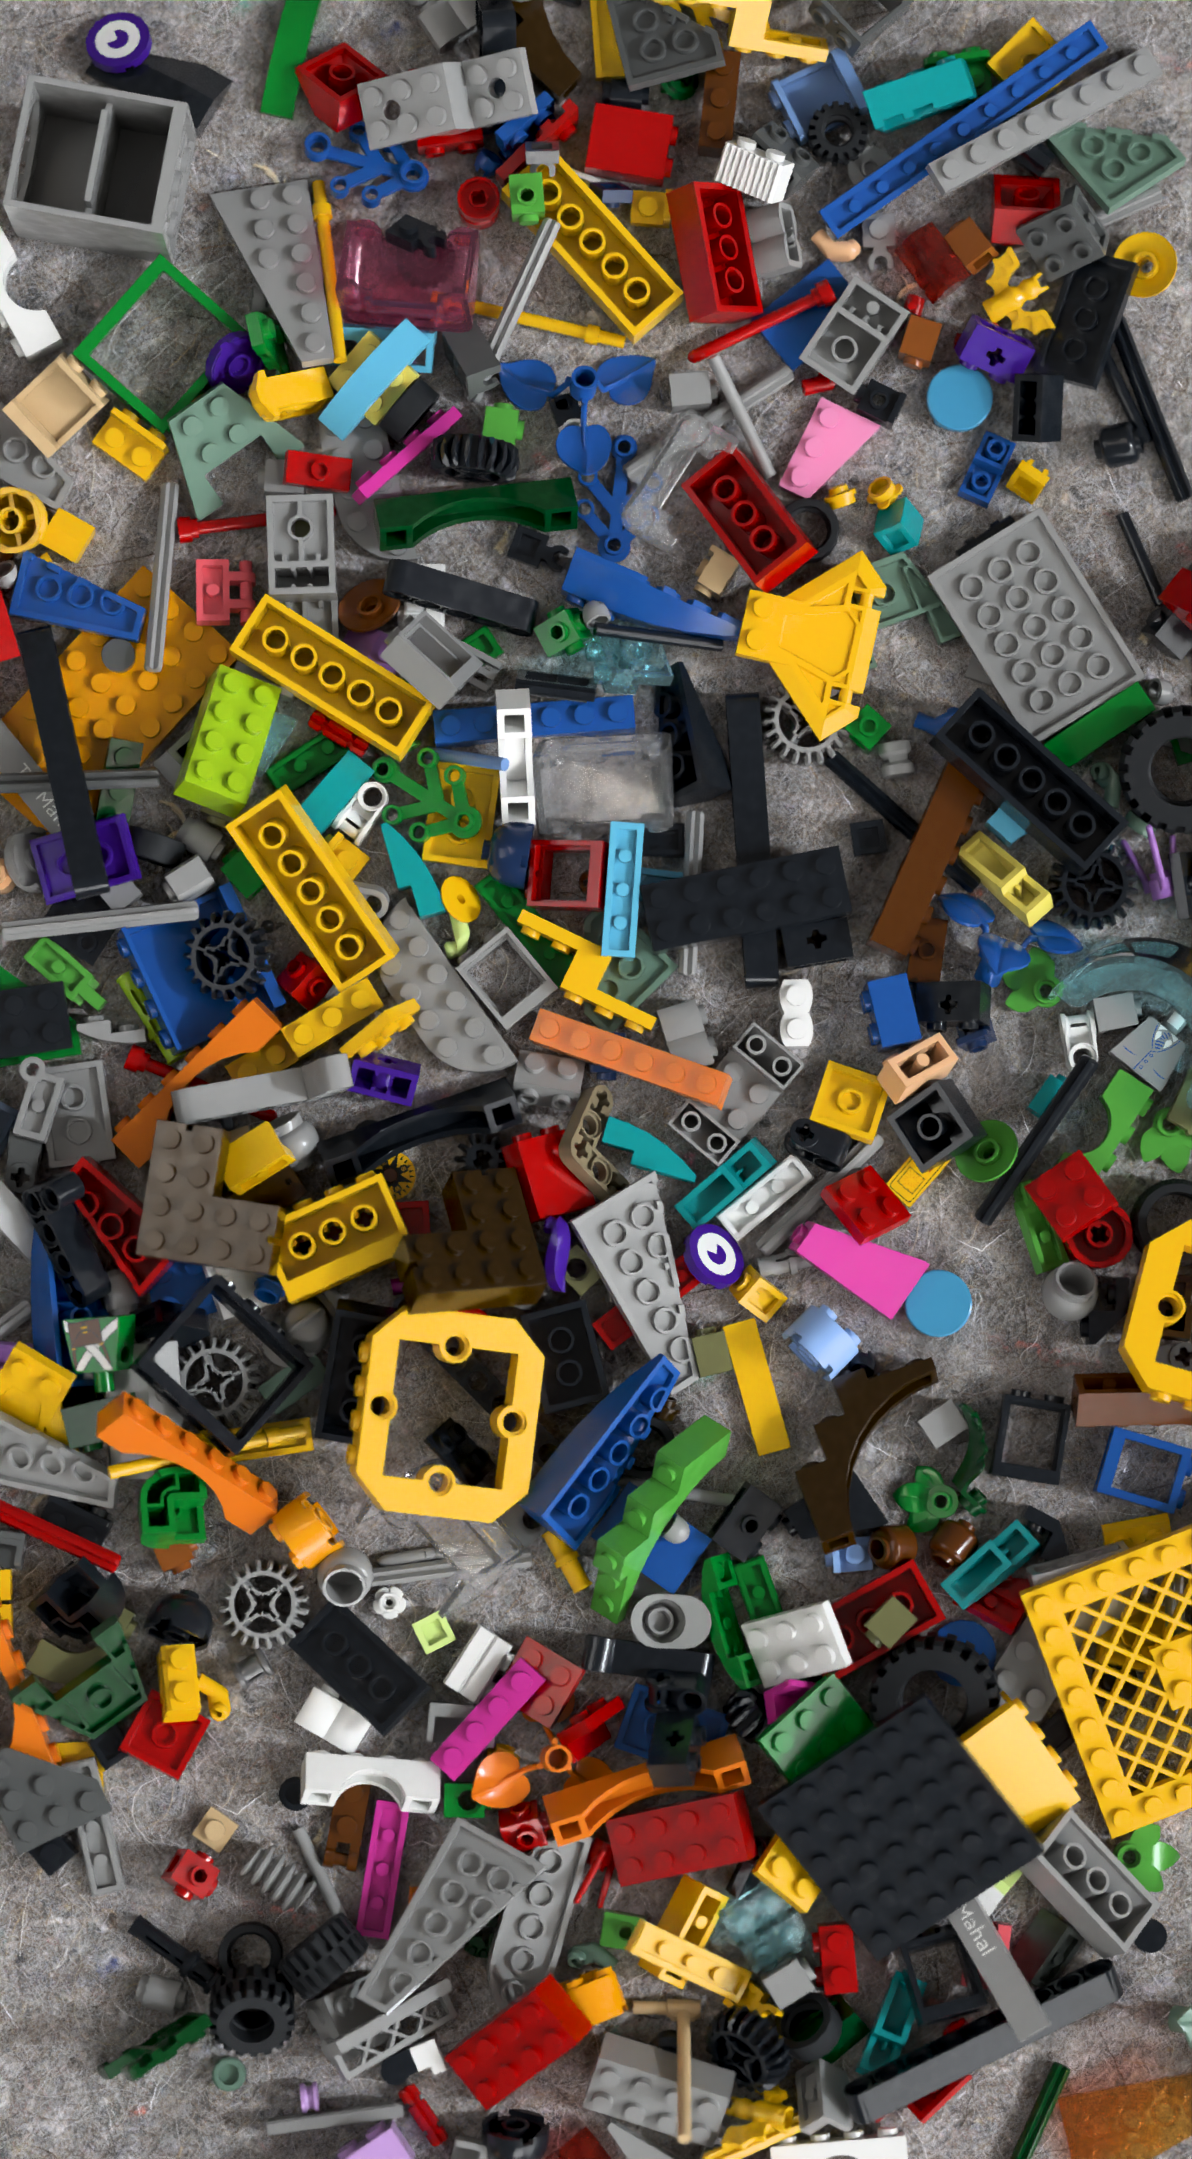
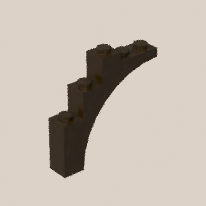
M543 0L512 1L515 8L516 21L520 24L519 26L516 25V48L525 47L532 81L543 91H546L560 105L582 83V73L565 55L555 38L544 9Z
M932 1357L911 1360L904 1367L893 1371H880L871 1379L867 1378L864 1368L846 1370L840 1373L837 1378L832 1379L834 1392L843 1415L827 1416L818 1424L813 1425L816 1439L825 1461L820 1463L817 1461L809 1462L803 1465L800 1470L795 1471L800 1492L824 1555L857 1544L850 1519L849 1493L853 1470L861 1449L874 1428L894 1407L914 1393L938 1383L937 1371Z

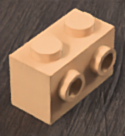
M939 1032L926 1040L922 1038L920 1041L913 1043L908 1050L900 1054L897 1052L886 1058L882 1063L883 1068L876 1079L896 1105L929 1087L937 1080L947 1077L959 1058Z

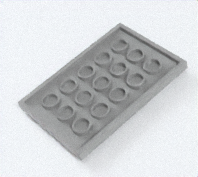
M1041 507L926 577L1010 715L1039 742L1146 677Z

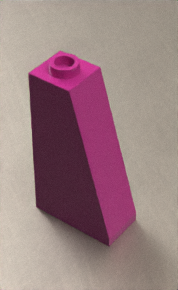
M808 1220L804 1225L800 1224L794 1230L790 1237L792 1243L788 1247L880 1315L891 1320L930 1265L924 1260L872 1242H867L860 1246L852 1235Z

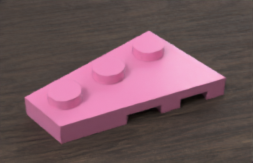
M821 397L778 488L800 499L812 498L849 458L880 429L881 425Z

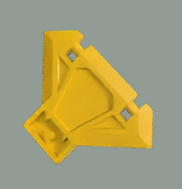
M863 550L785 597L753 589L749 590L734 656L768 663L819 742L858 719L860 707L851 705L853 693L863 695L881 615V611L872 609L874 598L884 599L887 588ZM853 593L861 595L859 605L851 603ZM832 689L840 690L838 701L830 699Z
M18 1341L5 1365L0 1369V1410L69 1446L61 1409H64L62 1402L77 1375Z

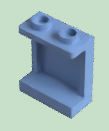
M839 47L830 51L826 63L817 62L780 81L777 78L770 82V92L767 93L775 111L780 109L785 119L782 122L783 128L792 139L795 138L799 146L808 143L810 120L813 119L816 110L820 111L822 105L826 103L828 106H831L833 101H839L838 105H844V102L850 103L849 107L852 109L856 106L859 109L860 115L869 113L862 93L865 90L845 51ZM840 122L832 123L826 128L825 134L845 124Z

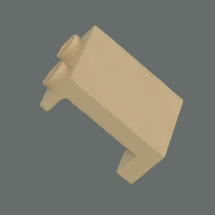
M65 352L56 357L47 368L2 409L47 458H50L110 401L105 396L108 393L106 388L95 378L91 381L83 372L85 369L84 365L73 354L68 356Z

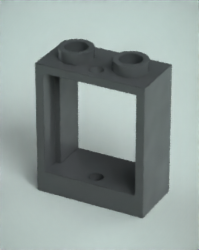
M813 0L807 11L811 14L813 21L818 26L823 27L834 38L835 44L853 58L906 14L914 0H878L889 13L861 36L829 4L832 0Z

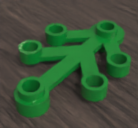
M423 748L417 755L419 765L424 767L428 789L401 773L398 762L390 757L382 756L373 762L371 768L375 771L372 775L375 780L383 784L393 783L421 801L401 807L392 804L387 805L382 811V819L385 823L396 826L403 820L435 812L447 818L430 825L422 822L413 823L409 828V836L418 843H424L431 837L451 832L459 838L469 839L480 831L482 817L476 808L469 806L465 787L466 772L463 768L451 765L444 772L445 781L452 785L454 807L444 799L438 770L439 755L435 750ZM431 752L433 760L431 763L425 764L423 761L424 755ZM386 763L388 765V772L385 775H381L379 768L382 764ZM454 770H458L460 777L457 781L453 782L450 775ZM396 809L398 816L394 821H390L388 814L391 810ZM463 816H468L469 824L462 828L460 826V819ZM418 827H423L425 830L424 836L418 839L415 831Z

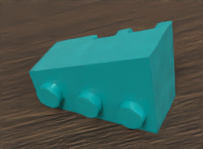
M955 55L948 56L937 61V66L926 70L924 67L906 73V77L888 80L876 85L874 88L862 91L875 130L889 134L978 99L979 97L966 60L962 58L956 59Z

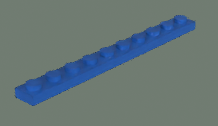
M1088 20L818 211L819 215L835 239L840 238L929 175L925 169L929 163L997 127L1109 47L1091 20Z

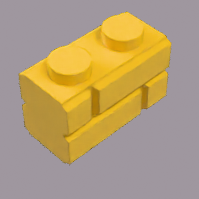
M194 1644L161 1646L156 1661L161 1704H163L161 1708L162 1720L166 1723L197 1720L201 1704Z

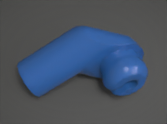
M950 707L946 713L936 718L918 712L913 727L935 736L959 708Z

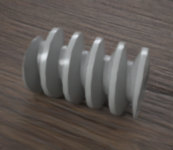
M272 1845L262 1850L261 1846L241 1870L240 1875L245 1876L253 1872L250 1883L255 1885L262 1880L263 1885L260 1892L264 1894L273 1889L271 1901L274 1903L284 1898L281 1909L286 1911L294 1907V1915L313 1892L317 1882L313 1880L304 1885L306 1877L304 1871L293 1876L296 1867L294 1863L283 1867L285 1855L282 1854L273 1859L275 1847Z

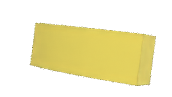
M980 830L960 847L961 849L958 854L960 860L980 878L981 883L1007 909L1029 928L1054 907L1050 892L1027 874L1025 866Z

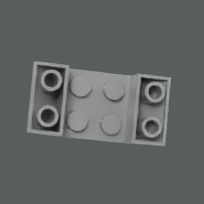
M753 1022L715 1068V1070L729 1074L733 1079L722 1110L698 1103L689 1098L667 1124L719 1167L778 1099L805 1064L757 1023Z

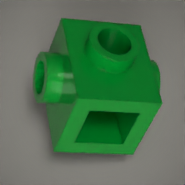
M564 606L555 608L546 614L548 620L533 628L548 658L562 656L565 653L567 656H571L584 649L585 645L583 642L593 637L589 628L586 627L582 611L578 607L565 609Z

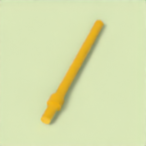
M316 180L312 182L314 204L311 208L313 221L317 223L334 363L343 364L347 361L330 227V221L333 218L331 204L327 202L325 181Z
M435 290L432 292L430 301L432 304L495 319L499 318L503 306ZM524 311L521 312L516 323L584 339V343L595 346L601 343L623 349L626 341L625 335L601 330V326L589 323L588 326H583Z
M303 1424L280 1429L277 1426L264 1428L262 1433L255 1434L241 1451L265 1446L268 1449L280 1446L281 1442L305 1437V1427ZM212 1443L208 1444L209 1446L216 1448ZM152 1456L107 1466V1472L110 1479H115L179 1464Z

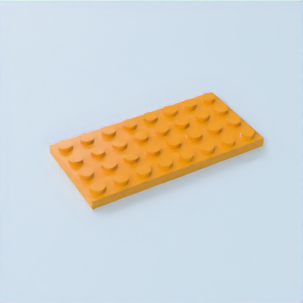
M144 565L117 593V595L147 610L140 642L128 641L136 653L133 667L124 673H114L107 669L102 661V649L107 642L116 638L84 631L58 657L83 770L104 769L109 737L143 743L141 766L202 700L208 679L217 667L222 664L231 668L237 662V659L233 658L229 651L232 644L212 626H197L196 612L170 589L163 667L161 672L157 673L148 672L144 669L153 573ZM28 690L1 720L42 771L48 772L30 690ZM88 790L94 817L100 790ZM0 793L4 799L35 827H42L48 831L18 793Z

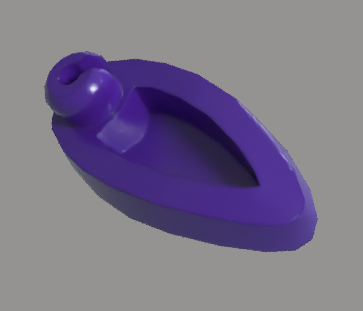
M549 1216L543 1225V1231L546 1234H551L545 1259L546 1279L553 1291L566 1292V1270L570 1254L571 1233L568 1223L561 1216L558 1219Z

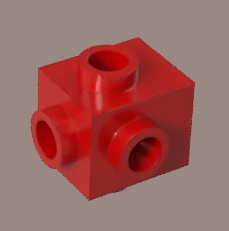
M302 951L288 963L287 967L276 978L278 985L309 1012L334 985L316 957L314 956L310 959Z
M537 1799L528 1802L522 1801L515 1806L498 1810L499 1830L504 1843L521 1852H529L538 1846L548 1845L547 1831L552 1830L546 1810L541 1811Z
M178 1849L162 1874L161 1879L174 1887L172 1892L187 1902H190L191 1899L204 1900L205 1897L208 1898L216 1889L219 1882L216 1878L221 1870L212 1865L214 1860L210 1856L199 1850L194 1853L189 1849Z

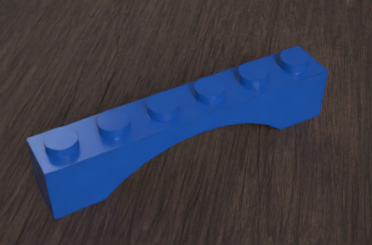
M633 695L595 698V702L573 699L530 703L532 738L635 734ZM496 706L433 711L435 745L438 748H461L498 742Z

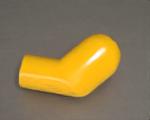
M201 1673L198 1676L199 1691L207 1695L210 1716L215 1721H223L231 1712L229 1692L226 1687Z

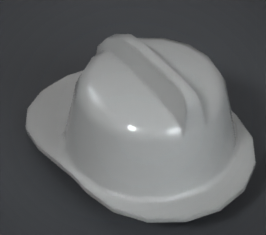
M305 1300L293 1305L273 1320L285 1331L286 1335L284 1337L293 1346L297 1344L304 1348V1353L310 1358L330 1344L334 1320L319 1300ZM263 1343V1350L269 1360L275 1365L284 1368L289 1367Z
M678 1594L647 1595L637 1602L632 1609L630 1618L631 1630L638 1641L645 1646L664 1649L694 1648L705 1640L712 1624L710 1612L702 1601L696 1597Z

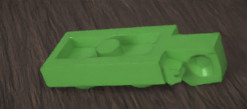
M39 938L23 956L29 964L51 983L63 981L66 997L72 1002H76L80 1007L87 1001L100 1012L108 1003L95 991L100 986L95 977L60 945L49 938Z
M1033 1179L1020 1182L1013 1192L1015 1199L1014 1209L1016 1210L1015 1213L1035 1273L1038 1275L1060 1267L1062 1264L1069 1262L1063 1242L1024 1189V1186L1033 1181Z

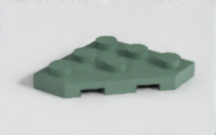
M1078 122L1050 137L1046 142L1048 148L1107 215L1183 167L1186 162V157L1166 135L1152 133V136L1132 134L1133 130L1106 126V129L1086 127L1087 123Z
M592 911L584 919V939L599 946L602 945L604 912ZM637 925L634 960L626 961L623 958L613 957L599 984L598 990L638 1008L679 966L666 953L653 955L650 937ZM584 1001V1015L599 1029L612 1033L625 1021L616 1016H613L612 1020L604 1018L593 1012L596 1006Z

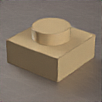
M211 1806L192 1835L220 1854L239 1827V1824Z

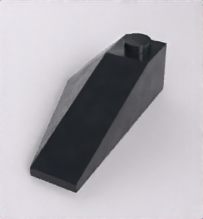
M149 54L139 66L125 68L126 72H105L97 68L93 62H91L85 72L86 75L111 89L187 102L198 138H201L233 83L229 78L203 64Z
M678 661L657 673L655 680L654 714L659 717L658 736H653V747L658 749L657 767H652V783L659 810L708 802L732 789L725 756L683 662Z

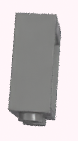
M425 610L416 618L409 615L399 627H396L384 640V643L388 646L380 655L383 660L438 710L444 707L484 664Z
M508 926L502 931L499 927L493 929L482 939L486 944L476 952L473 948L466 951L457 959L460 965L455 968L462 980L506 1033L558 992L556 984ZM507 941L540 981L541 985L503 1015L470 975L469 971Z

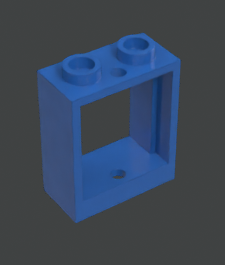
M1111 1426L1093 1491L1168 1514H1174L1175 1509L1181 1510L1184 1503L1186 1490L1181 1488L1185 1476L1190 1477L1192 1474V1449ZM1125 1439L1180 1455L1166 1503L1112 1487Z

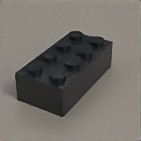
M339 1298L335 1310L314 1438L352 1444L354 1430H350V1416L352 1410H357L358 1396L354 1395V1384L356 1377L361 1376L362 1362L358 1361L359 1346L361 1342H365L366 1335L398 1310L397 1308ZM380 1396L375 1397L370 1404L371 1410L375 1415L381 1414L385 1407L384 1401Z

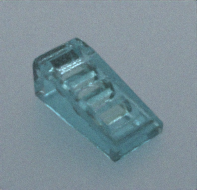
M278 712L274 713L255 777L261 778L265 774L297 725L298 719Z

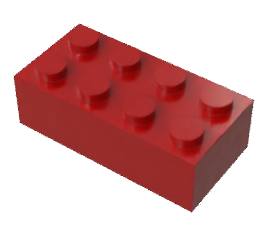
M697 181L667 192V202L689 322L737 324L764 313L742 192L722 183Z
M733 443L681 484L682 488L753 583L763 592L769 593L818 553V550L746 455Z
M913 1559L894 1569L888 1570L830 1603L853 1662L845 1668L830 1672L834 1673L839 1679L946 1619ZM890 1595H893L918 1620L890 1649L884 1644L878 1649L864 1635L868 1629L863 1624ZM828 1672L822 1673L821 1676L824 1677Z
M743 1788L722 1794H712L613 1816L605 1821L620 1887L748 1861L759 1855Z
M550 1973L463 2038L444 2059L484 2109L488 2111L576 2046L594 2026Z

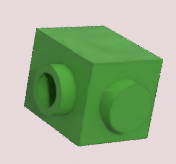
M542 172L508 175L512 222H519L521 226L538 224L539 220L545 218Z
M496 402L493 407L486 406L482 435L504 440L516 446V440H523L525 421L519 420V410H514L513 405Z
M605 1909L599 1946L625 1950L639 1919L645 1920V1916Z

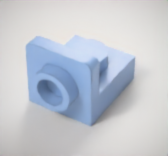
M870 1536L855 1537L857 1544L824 1555L825 1566L832 1567V1573L873 1570V1562L867 1548Z

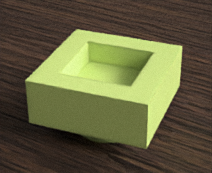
M442 1609L411 1624L426 1655L457 1640Z

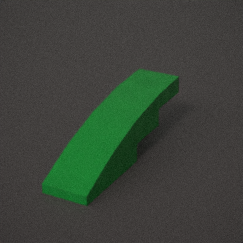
M1137 681L1046 742L1044 746L1068 768H1071L1155 711L1156 708Z

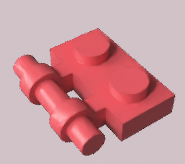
M196 559L197 626H230V613H237L240 615V625L244 627L256 608V601L253 600L256 574L253 573L251 561H240L239 571H229V559ZM229 586L239 587L240 599H230Z

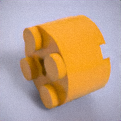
M304 1491L278 1510V1514L272 1517L273 1523L268 1525V1527L279 1542L282 1540L286 1542L291 1549L288 1555L298 1569L306 1566L312 1570L327 1556L344 1547L345 1543L343 1539L337 1542L334 1537L339 1533L336 1525L318 1501L311 1505L307 1500L311 1494Z
M611 1965L601 1969L589 1970L580 1974L579 1978L571 1981L559 1982L560 1986L592 2025L614 2018L629 2010L618 1978Z

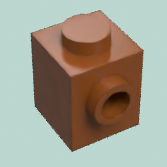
M970 216L953 224L949 229V233L944 236V239L973 275H976L990 264L994 258L996 259L1000 256Z
M911 314L897 359L903 360L902 364L911 369L921 370L922 367L929 368L943 324Z
M196 1543L170 1545L169 1549H152L163 1573L171 1570L173 1575H176L192 1567L190 1560L197 1558L194 1551L199 1549Z

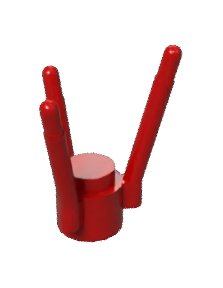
M595 1837L590 1845L586 1863L591 1867L573 1899V1903L578 1904L597 1870L603 1872L606 1868L596 1904L597 1908L601 1909L616 1866L611 1845Z

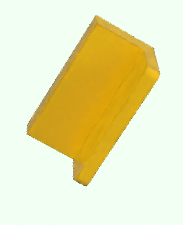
M265 1121L230 1143L224 1181L231 1191L240 1196L292 1164L296 1159L291 1150L281 1143L271 1123Z

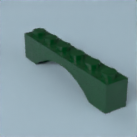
M571 477L373 499L374 527L380 551L413 548L424 538L441 529L471 521H508L530 526L544 533L577 529L578 503Z

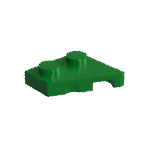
M258 311L245 314L251 346L256 354L261 357L268 370L275 369L276 375L291 373L284 346L287 339L278 321Z

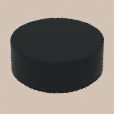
M1151 1918L1134 1940V1944L1145 1953L1158 1952L1164 1947L1167 1940L1165 1927L1156 1919Z

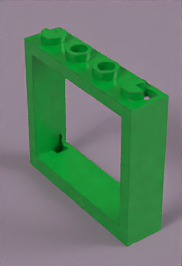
M159 254L72 354L92 376L145 423L164 435L166 431L170 433L167 420L189 405L193 399L204 394L202 390L209 384L205 371L164 418L161 419L90 355L163 273L228 331L232 333L246 330L166 258Z

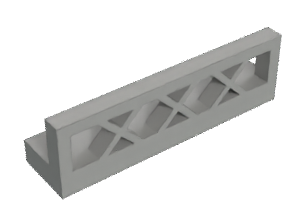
M449 1978L436 1980L408 1996L389 2015L381 2012L325 2044L324 2046L343 2082L456 2018L458 2014L447 1995L448 1992L454 1990ZM439 1999L446 2014L439 2019L425 2016L428 2004ZM407 2016L417 2019L414 2033L411 2035L397 2032L400 2020ZM423 2021L430 2023L422 2028ZM379 2032L389 2035L386 2049L382 2052L369 2048L372 2036ZM396 2037L402 2039L394 2044ZM351 2048L361 2051L358 2066L348 2070L341 2054ZM367 2054L374 2055L370 2059L366 2060Z

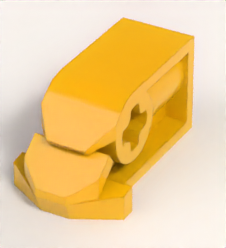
M324 366L270 377L266 376L264 370H259L254 374L248 392L253 408L266 422L317 413L334 398Z

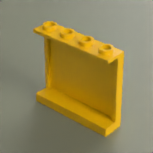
M1001 1691L999 1694L1005 1703L959 1738L1035 1834L1081 1800L1074 1790L1078 1783L1066 1768L1061 1771L1057 1764L1062 1761L1051 1745L1047 1747L1043 1745L1041 1740L1045 1738V1735L1034 1721L1028 1723L1025 1719L1029 1712L1020 1699L1016 1697L1011 1700L1004 1691Z

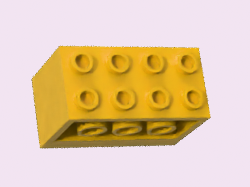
M373 1170L354 1178L356 1181L355 1185L345 1189L340 1184L323 1192L325 1198L314 1202L309 1198L293 1205L294 1212L287 1214L285 1217L282 1240L272 1237L268 1238V1243L281 1246L277 1276L289 1303L296 1305L394 1261L393 1255L403 1235L410 1234L382 1173L376 1175ZM366 1212L368 1215H374V1218L370 1220L371 1225L366 1228L363 1224H357V1221L361 1219L360 1214ZM333 1225L338 1229H343V1232L339 1234L340 1239L334 1241L332 1238L327 1239L326 1237L330 1233L329 1228ZM302 1239L312 1244L308 1248L309 1253L303 1255L301 1252L296 1253V1248Z

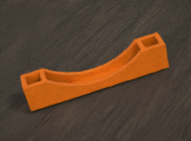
M258 997L250 1002L246 998L243 999L231 1011L235 1017L227 1025L220 1022L207 1035L211 1041L203 1049L197 1045L184 1058L188 1064L180 1072L174 1068L160 1082L164 1088L156 1096L150 1092L138 1103L137 1107L140 1111L132 1119L127 1115L113 1128L117 1134L111 1141L138 1169L151 1159L157 1120L171 1121L174 1112L171 1092L187 1088L199 1073L221 1059L241 1053L258 1052L285 1026Z
M542 1008L538 1012L529 1040L537 1046L634 1077L718 1110H722L733 1080L727 1073Z
M123 1391L97 1413L96 1437L121 1453L159 1457L177 1463L192 1471L215 1492L223 1507L225 1519L248 1534L252 1535L273 1516L278 1514V1489L271 1483L257 1477L245 1466L237 1464L226 1457L220 1450L200 1440L194 1433L186 1431L172 1422L169 1417L161 1415L147 1406L141 1399L135 1398L126 1391Z
M0 1614V1670L11 1690L25 1679L22 1670L26 1668V1664L20 1649L14 1650L10 1639L14 1638V1633L8 1618L2 1619ZM13 1703L15 1724L8 1748L58 1765V1762L62 1761V1757L57 1743H50L46 1731L50 1730L46 1715L41 1716L33 1712L31 1707L23 1703L21 1705Z
M736 1733L706 1742L705 1746H701V1771L696 1772L694 1786L654 1788L646 1766L647 1762L542 1796L557 1846L560 1847L591 1837L614 1814L633 1803L651 1796L684 1790L722 1794L752 1784Z

